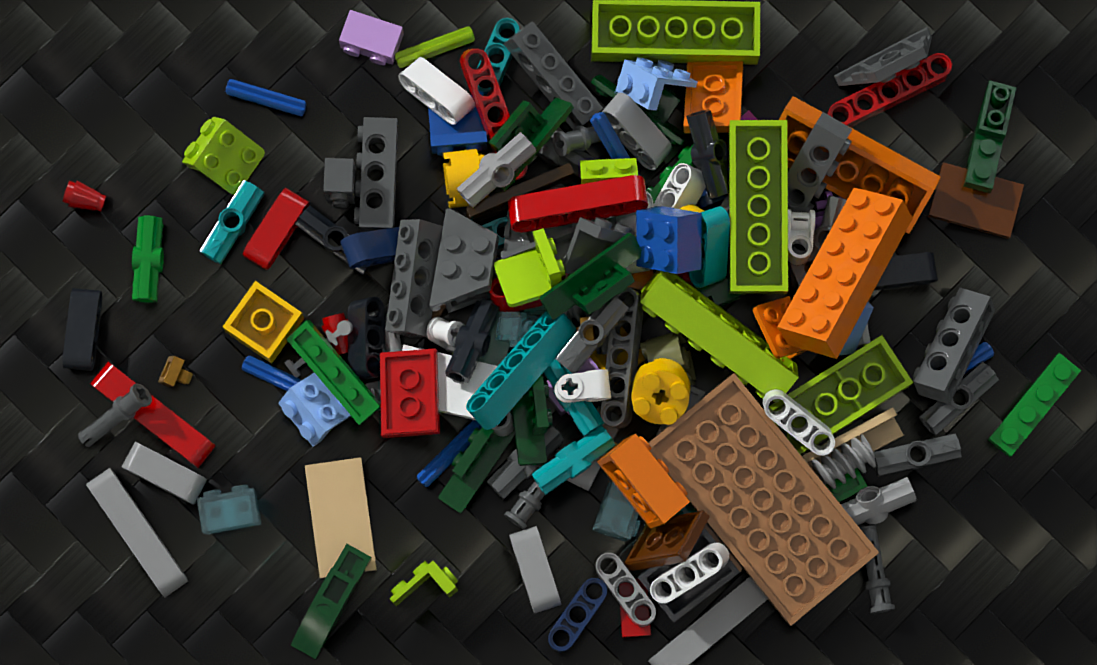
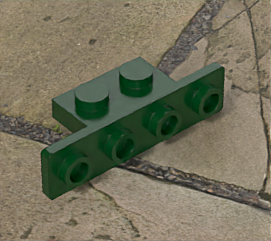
M600 74L591 81L596 86L595 90L604 97L609 98L611 96L614 98L618 93L616 92L617 86ZM664 86L657 111L648 110L639 104L637 105L657 128L664 133V136L671 144L683 145L690 137L668 122L682 98Z
M555 98L540 115L531 103L523 100L488 143L498 152L521 132L533 144L536 153L514 171V177L510 184L505 187L496 188L506 191L514 184L524 168L532 162L538 151L568 118V115L574 109L570 102Z
M627 233L541 295L540 301L549 317L555 320L575 304L588 314H591L634 283L635 280L632 274L625 268L641 257L642 250L635 236L632 233Z
M543 373L512 408L517 458L520 466L543 465L547 462L544 435L549 426L552 425V411L550 408L547 409L546 398L549 397V386L547 381H543Z
M507 416L498 424V427L506 423ZM476 427L468 439V442L471 443L465 453L460 451L451 464L454 466L452 470L453 476L440 493L439 500L458 513H462L514 438V430L508 436L502 437L496 435L493 429L486 430Z

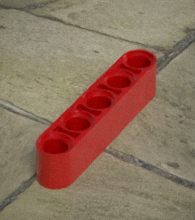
M468 49L461 55L460 64L489 142L510 115L487 53L481 49ZM473 53L478 54L481 58V64L477 69H472L468 64V59ZM482 80H487L491 87L490 92L485 96H482L478 91V84ZM493 106H496L500 111V117L495 122H491L487 115L488 110ZM490 145L492 153H497ZM527 166L516 178V180L524 177V175L527 173Z
M943 53L933 54L921 60L917 67L909 70L903 69L895 73L896 77L888 82H876L834 103L827 114L833 117V113L841 112L846 116V121L842 123L853 127L945 81L952 69L951 60ZM931 65H941L944 73L937 74L933 72ZM915 76L920 84L912 86L907 82L906 77ZM891 88L895 92V97H885L882 89ZM857 101H868L871 109H860Z
M639 175L518 195L508 201L511 229L515 232H529L578 223L579 218L596 220V218L636 213V210L648 207L645 179Z
M107 362L90 384L114 403L117 397L126 395L130 391L131 386L136 383L111 363ZM151 395V404L148 407L140 408L136 412L134 419L199 468L216 445Z

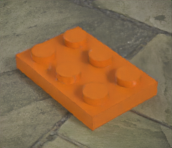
M743 61L687 62V72L691 73L690 78L698 83L696 88L686 87L684 133H691L686 116L706 109L711 110L717 133H729L730 120H741Z

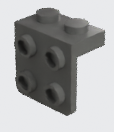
M579 218L563 263L565 273L572 274L627 233H631L632 228L616 223L614 227L611 222L601 218H596L595 221Z

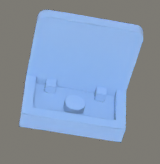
M637 57L636 61L624 60L616 92L628 95L637 104L648 110L657 111L664 84L696 88L698 82L690 78L691 73L674 69V64L658 60L656 64L649 59Z
M315 373L290 387L278 403L282 407L284 414L293 421L301 435L313 447L320 443L332 428L351 417Z

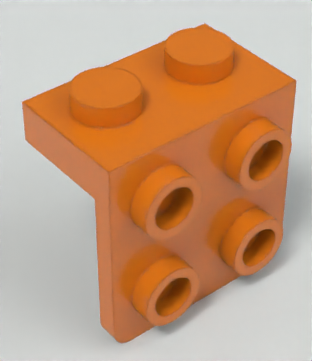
M790 296L760 304L753 308L755 318L773 356L777 359L786 356L789 359H793L807 351L788 345L777 328L792 301Z

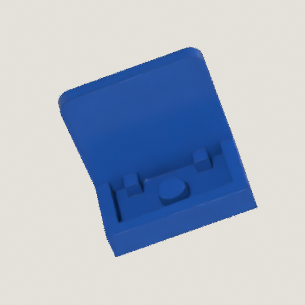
M476 106L455 125L449 124L428 107L432 154L443 156L444 152L477 149L478 153H480L482 150H488L487 134L484 131Z

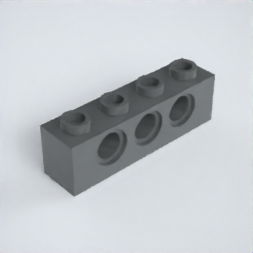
M533 21L521 28L504 43V46L550 102L555 98L570 102L574 106V109L565 120L572 129L576 126H583L594 114L603 109Z
M824 112L814 125L788 171V209H791L792 212L809 213L815 205L810 203L812 198L816 197L819 199L827 185L822 182L826 175L832 177L839 165V162L835 161L837 155L841 154L844 156L852 142L847 139L852 128ZM819 146L826 148L829 152L822 151ZM807 168L813 169L816 174L811 173ZM795 189L800 190L804 195L797 193Z
M364 117L363 126H358V142H363L362 153H357L356 163L357 169L361 170V180H356L355 196L360 197V207H355L354 224H359L360 232L394 228L398 149L397 118ZM374 143H382L385 146L384 150L379 154L372 153L370 147ZM373 170H380L384 173L379 181H372L368 176ZM372 197H379L383 201L381 206L375 209L370 208L367 203Z
M421 219L400 220L386 332L409 338L427 337V326L432 319L433 312L429 305L443 226Z
M959 288L956 296L950 299L948 312L944 320H940L938 323L936 336L925 350V359L921 367L916 368L913 375V382L919 395L950 404L995 312L991 296ZM952 343H957L956 345H954V346H952V347H947L948 345H950V344H952ZM939 367H945L942 370H936Z

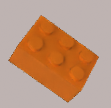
M634 434L622 440L600 458L597 463L651 529L666 523L690 501L686 497L688 493L679 482H674L668 475L669 469L666 464L660 459L656 460L651 454L649 443L643 437H638Z

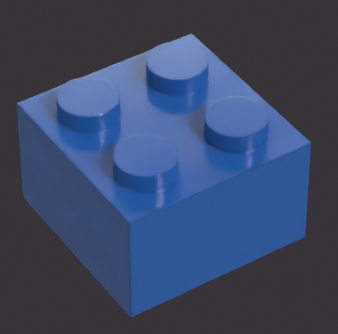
M665 206L636 210V240L642 250L641 257L636 260V266L674 274L700 270L702 213Z

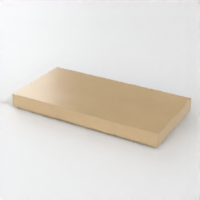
M362 458L305 465L320 579L326 578L346 543L372 557L365 572L377 571Z

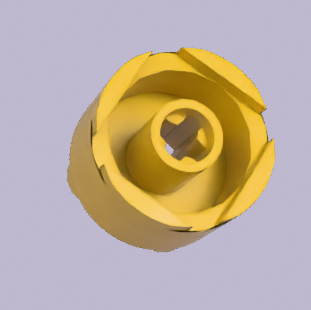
M477 149L443 153V158L449 161V163H443L446 192L450 198H453V201H448L449 208L466 207L469 205L459 194L457 188L479 169V163L484 155L478 153Z
M666 358L654 359V361L642 365L636 372L633 381L631 399L635 413L650 423L666 425L675 423L685 413L689 404L690 380L684 368L679 363Z

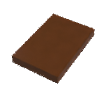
M943 162L939 173L941 178L935 188L928 217L1009 239L1024 184L995 177L991 193L963 187L967 169Z
M702 510L673 516L666 523L651 529L646 524L624 565L630 571L686 562L710 516Z

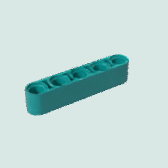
M547 312L543 313L470 397L466 404V409L483 429H492L503 420L576 334L577 329L565 313L555 320L551 319Z

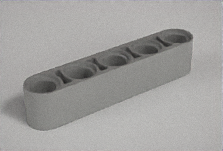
M111 468L86 484L164 597H167L188 582L187 577Z
M749 577L648 660L651 665H689L768 600L767 597Z

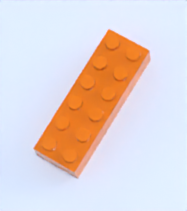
M794 96L779 120H787L789 169L823 113ZM852 128L847 138L852 142L844 156L841 154L837 155L835 161L839 162V165L832 177L826 175L822 182L827 184L825 188L844 199H848L854 187L902 199L913 218L906 230V233L910 234L941 176ZM819 146L822 151L829 152L826 148ZM807 168L811 173L816 174L813 169Z
M853 188L777 326L788 345L831 358H838L913 219L902 199Z

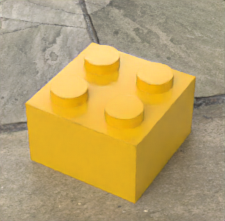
M255 281L225 322L223 329L227 334L272 364L288 342L286 339L299 327L304 320V316L298 309Z

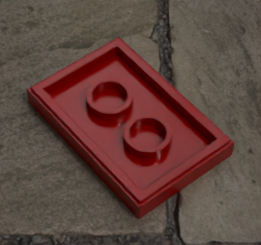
M437 349L380 353L381 436L383 438L440 434Z

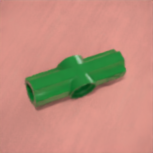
M148 215L138 217L137 241L132 252V270L134 271L133 301L153 303L158 300L159 272L163 270L164 252L163 248H161L163 218Z

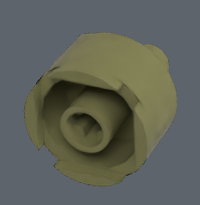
M671 332L640 343L643 357L648 359V362L659 358L671 359L684 368L690 380V386L696 384L694 382L696 380V373L690 351L682 347L686 340L681 332L679 334Z

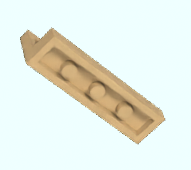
M894 408L836 437L834 448L841 452V444L846 443L851 447L850 440L857 438L861 442L860 435L863 434L873 452L903 437L904 434L895 420L897 413ZM812 451L802 456L813 471L814 468L811 461L816 459L821 463V455H817Z

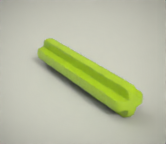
M467 26L396 52L395 59L399 68L411 65L419 57L428 59L469 44L475 40L473 31Z

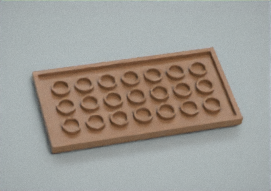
M735 373L692 406L675 423L669 425L648 442L651 446V454L656 460H662L669 469L668 475L674 482H679L688 493L686 497L696 511L704 510L710 516L707 523L790 626L879 553L773 420L766 415L764 409Z

